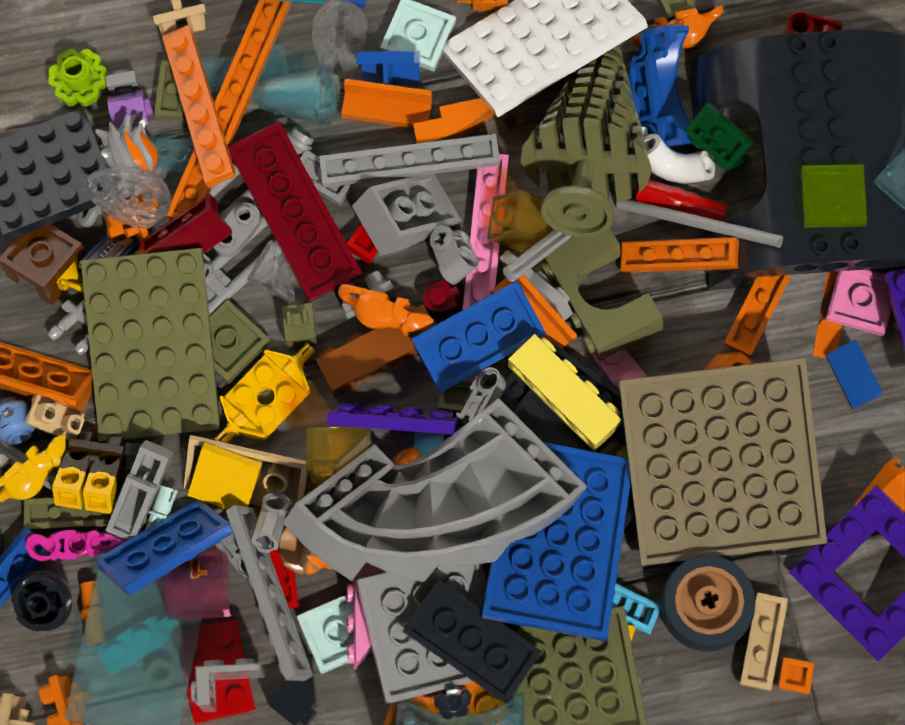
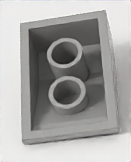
M435 174L414 176L371 186L352 205L380 256L404 250L430 238L432 231L439 225H446L451 228L462 221Z

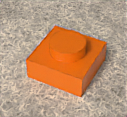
M783 657L777 689L809 695L815 663Z

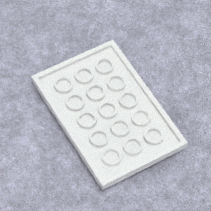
M514 0L508 6L502 7L447 40L442 54L492 112L499 117L648 26L646 19L628 0Z

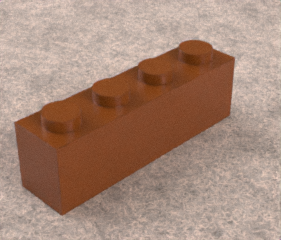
M413 305L406 309L411 313L418 312L429 315L424 305L417 308ZM432 323L422 330L410 333L408 336H404L401 330L394 328L374 329L364 335L357 333L346 340L347 344L337 349L333 346L321 352L320 357L316 359L317 366L335 398L418 355L410 339L435 325Z

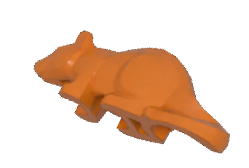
M720 5L703 14H699L696 8L675 13V19L670 22L665 17L654 19V26L658 28L666 25H689V32L682 48H692L704 40L710 25L724 13V8ZM643 33L636 35L631 40V43L640 47L642 44L640 37Z
M341 284L339 287V297L346 304L353 307L359 322L368 328H394L401 330L404 336H408L410 333L422 330L434 322L427 314L411 313L406 310L410 308L408 299L398 297L394 303L389 301L390 298H387L388 295L385 293ZM349 293L359 294L360 297L351 296Z

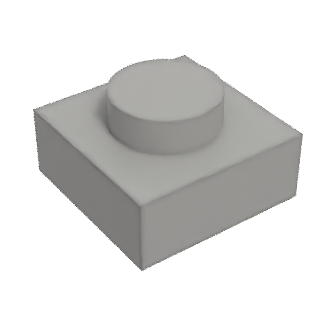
M117 70L112 75L106 76L107 87L111 96L140 90L139 80L135 71Z

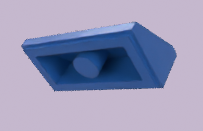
M856 339L826 355L852 410L880 398L883 393Z

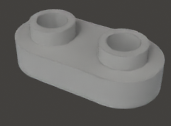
M251 203L236 205L224 219L232 228V234L230 235L232 240L227 244L221 241L214 246V250L218 255L226 258L237 255L259 228L261 216L257 207ZM243 213L250 214V218L245 221L241 220L240 216Z

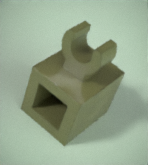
M296 300L289 302L288 306H282L285 341L288 349L303 347L306 343L310 346L318 345L312 303Z

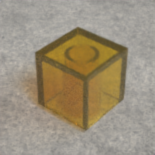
M524 190L493 197L487 240L519 252L530 249L552 232V227L544 221L541 215L544 198Z

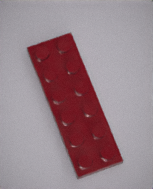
M280 121L228 147L237 170L309 303L338 289L341 284H348L363 276L360 267Z

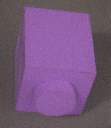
M143 90L108 96L107 105L111 123L118 129L122 125L126 114L136 115L134 127L142 118H146L145 125L149 124V116L153 115L151 99L145 98Z

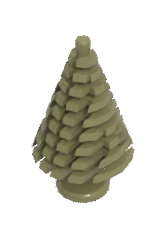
M617 45L572 73L556 96V100L550 105L538 129L536 125L522 148L521 163L527 176L538 187L540 186L539 168H545L549 194L543 199L541 215L544 221L554 230L566 235L591 237L606 232L612 226L614 209L609 201L608 188L611 185V173L614 174L617 202L631 198L633 173L638 174L639 193L649 183L652 166L644 142V135L620 45ZM567 171H569L571 186L564 185V181L566 182Z

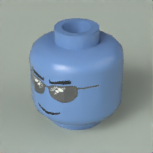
M14 397L0 401V439L2 441L15 445L30 439L31 433L35 428L24 423L30 411L28 403L16 400Z

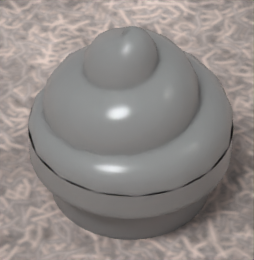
M294 127L292 132L288 131L287 135L298 156L302 155L305 150H312L313 146L311 144L315 139L310 134L298 127Z

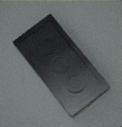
M437 579L401 632L498 700L507 704L542 651L501 622L481 618L482 609L440 579Z

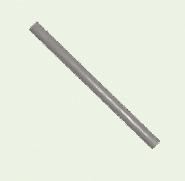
M631 199L616 203L617 209L778 248L781 247L783 242V236Z

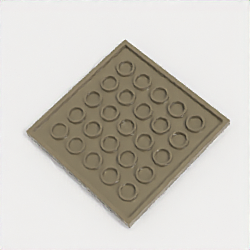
M806 358L619 380L641 566L685 561L698 556L711 555L718 557L827 543Z

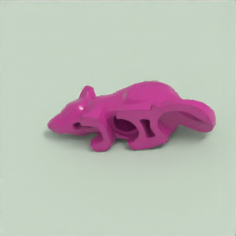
M65 530L51 534L49 538L41 534H32L26 540V550L29 556L39 561L50 559L53 561L57 559L74 560L84 555L97 557L100 553L106 554L127 540L105 530L102 533L95 530L87 532ZM35 545H41L51 555H39L35 551Z

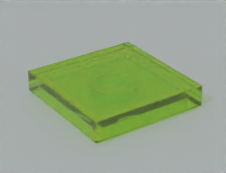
M864 164L809 165L801 167L804 227L866 226Z

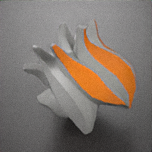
M126 114L119 129L109 122V133L99 129L95 131L102 139L103 145H100L99 148L103 161L109 168H116L122 181H125L135 168L151 174L158 162V150L145 132L146 118H142L134 127L136 118L134 114L132 116Z

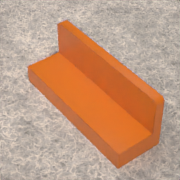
M344 80L345 95L341 112L343 119L413 128L414 123L430 120L433 105L432 91L359 80Z
M524 275L515 280L519 282L546 332V335L539 338L540 340L545 338L562 349L577 337L575 332ZM506 277L490 293L493 294L513 282L508 281Z

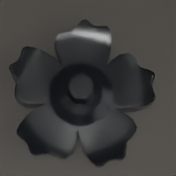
M453 683L446 686V694L439 693L438 696L434 697V706L439 708L442 718L450 720L454 714L455 717L459 718L465 716L470 711L468 705L471 704L472 693L468 689L461 692L460 687L455 686Z

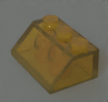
M306 428V466L312 482L318 483V486H320L373 446L369 428Z

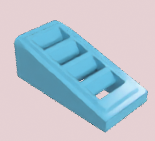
M615 584L612 608L617 607L621 597L625 598L622 606L625 609L627 624L635 626V629L651 634L661 610L660 604ZM632 602H635L637 605L632 617H629L627 614ZM647 607L649 609L642 623L638 620L643 608Z

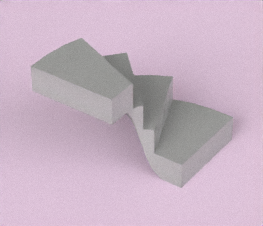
M497 399L454 435L407 465L395 466L374 444L298 501L283 524L326 565L351 581L364 564L369 563L394 575L425 582L439 563L474 565L495 562L511 542L533 535L558 519L576 502L587 486L500 399Z

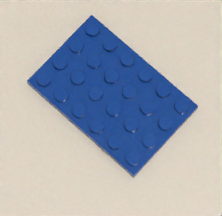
M543 442L587 488L576 502L553 523L533 535L511 542L495 562H490L481 618L606 641L609 632L631 482L628 459Z

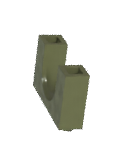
M610 228L596 236H574L546 256L543 259L544 264L540 265L543 274L549 281L553 280L556 287L562 288L569 296L568 304L573 312L569 319L575 329L580 328L585 337L582 338V341L588 353L594 352L599 361L663 330V317L649 293L619 308L610 310L595 308L581 297L579 287L583 279L592 271L621 257L620 244Z

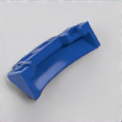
M666 25L645 30L640 37L642 44L637 56H632L629 82L640 124L642 127L647 128L650 134H658L668 147L692 144L689 139L690 136L684 132L690 125V121L685 114L680 100L677 79L679 57L684 40L689 32V25Z

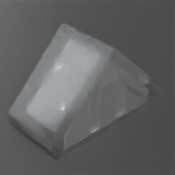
M271 240L266 244L246 280L264 292L291 303L295 301L293 272L278 244Z

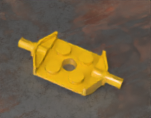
M308 343L292 357L265 350V355L225 397L220 396L228 423L226 424L227 427L214 439L219 442L228 443L235 435H243L265 441L311 393L303 368L304 363L316 351ZM265 390L272 391L275 394L273 402L268 405L258 402L259 394Z

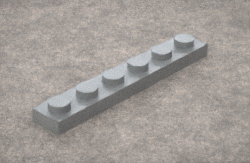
M496 134L319 156L323 188L500 166Z
M234 505L226 510L229 524L239 547V556L246 566L249 584L258 600L259 612L264 618L269 631L270 643L275 648L279 660V669L284 675L285 680L305 681L312 677L313 674L269 553L260 552L255 545L251 544L258 521L254 509Z

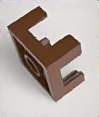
M50 224L17 237L0 256V264L7 278L18 283L19 277L36 287L39 296L43 300L53 305L61 295L56 282L73 262H75L77 269L82 271L78 268L79 261L87 254L82 243Z

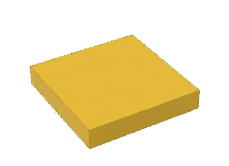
M204 442L187 496L226 510L234 505L249 507L262 463Z

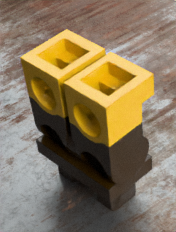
M82 430L77 439L70 438L68 450L64 455L52 485L55 506L82 510L85 503V510L106 514L113 513L115 496L126 464L124 438L122 436L111 435L108 437L106 444L97 442V435L93 432Z

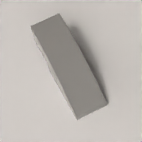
M148 440L140 446L130 474L124 482L106 532L127 541L139 534L174 454L173 451Z

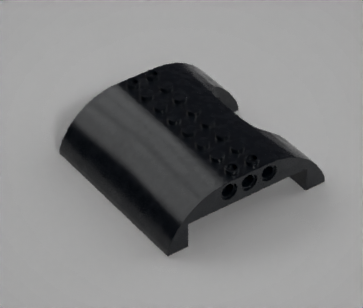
M837 30L770 35L718 47L704 53L688 64L693 120L705 104L711 103L722 114H724L725 108L740 107L749 110L756 117L760 128L765 176L764 196L760 203L750 211L723 222L783 236V242L779 248L738 238V269L707 270L709 290L739 288L742 278L905 267V36L877 30ZM708 230L704 231V238L733 237Z

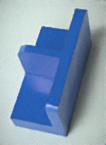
M420 50L356 52V64H362V81L394 86L420 85Z

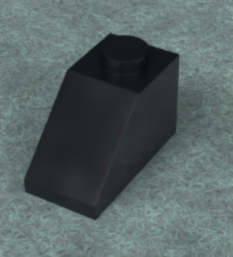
M307 654L306 657L313 676L305 681L285 680L267 702L269 707L291 725H309L317 715V712L314 710L318 706L314 662Z

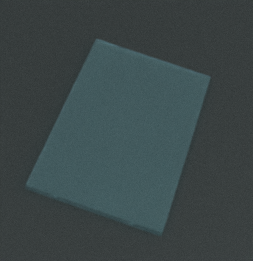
M98 569L65 720L87 725H180L211 576L200 575L198 578H191V572L173 569L168 574L144 586L140 591L128 596Z

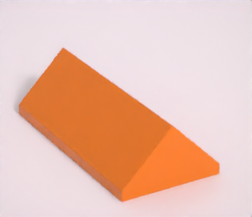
M0 342V391L30 400L33 399L34 395H40L84 414L94 387L92 369Z

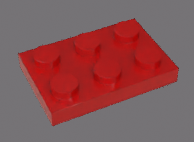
M237 619L176 633L195 725L257 711L250 678L216 680V712H203L195 704V701H192L191 682H197L196 667H203L205 661L220 660L223 661L224 665H236V660L246 659Z

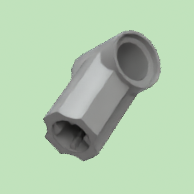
M270 492L263 497L261 512L251 544L255 545L260 552L269 553L272 550L278 549L281 535L286 528L283 522L288 516L290 500L283 493Z

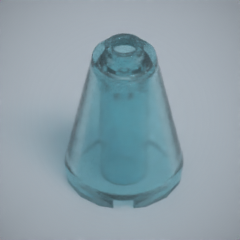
M319 67L262 79L256 85L253 99L255 103H258L260 109L313 124L328 126L332 123L328 118L329 116H335L337 108V83H331L330 75L335 74L331 67Z

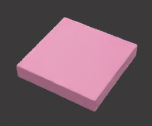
M868 269L838 271L825 320L884 336L892 310L884 279L885 274Z

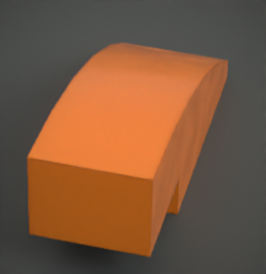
M481 98L440 106V118L413 124L416 144L464 138L486 123L494 113Z

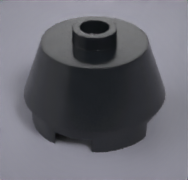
M44 571L31 572L23 576L13 590L11 602L18 616L16 619L29 630H54L63 625L71 613L72 596L70 587L57 574Z

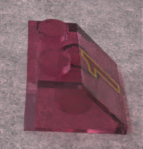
M228 555L194 557L165 575L166 613L168 620L231 617Z

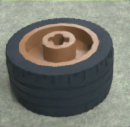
M711 555L691 558L680 564L668 577L662 590L660 601L661 615L671 635L688 648L705 652L722 650L737 642L749 628L756 606L753 586L745 572L728 559ZM703 600L711 601L712 609H709L708 605L703 607L701 604Z

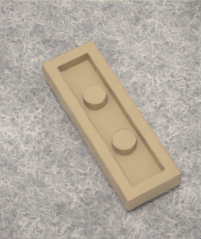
M757 592L755 613L750 625L739 685L770 692L772 690L788 599Z

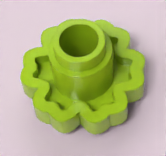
M69 49L65 53L59 54L57 56L58 65H53L49 68L50 76L48 78L50 87L55 90L56 98L70 107L76 105L77 102L84 107L97 102L100 99L99 91L107 88L106 76L109 75L107 69L102 66L100 56L92 53L89 49H84L80 53L75 49Z

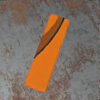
M827 272L813 355L826 358L827 354L839 348L843 325L825 320L838 272Z

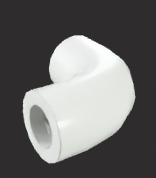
M650 134L644 137L653 174L667 181L681 184L698 183L711 180L714 177L715 165L711 159L712 156L707 151L681 154L671 150L658 134Z

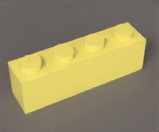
M534 334L508 359V367L595 452L621 426L622 420L619 418L621 413L612 403L607 402L605 404L597 396L599 391L588 380L583 382L576 375L578 372L567 359L561 361L554 354L556 349L547 339L543 338L540 340Z

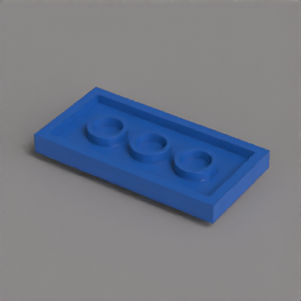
M515 281L410 340L438 391L441 393L517 351L534 334L540 338L546 335V332L519 282Z
M197 499L95 559L98 569L129 596L134 592L140 591L144 586L159 577L168 574L184 562L193 559L209 547L220 543L224 538L233 534L226 520L201 500Z

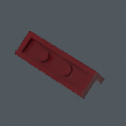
M208 194L139 242V254L203 248V253H205L230 236L232 228L218 214L216 199L211 194Z

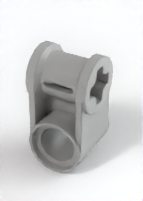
M446 225L435 227L430 236V244L439 264V271L446 281L456 285L479 266L478 258L473 251L466 232L461 230L452 231Z

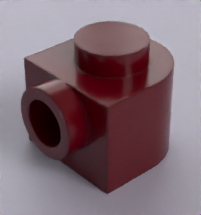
M442 280L426 288L423 294V302L426 311L431 317L444 318L458 312L457 302L461 301L455 284L449 286L448 281Z

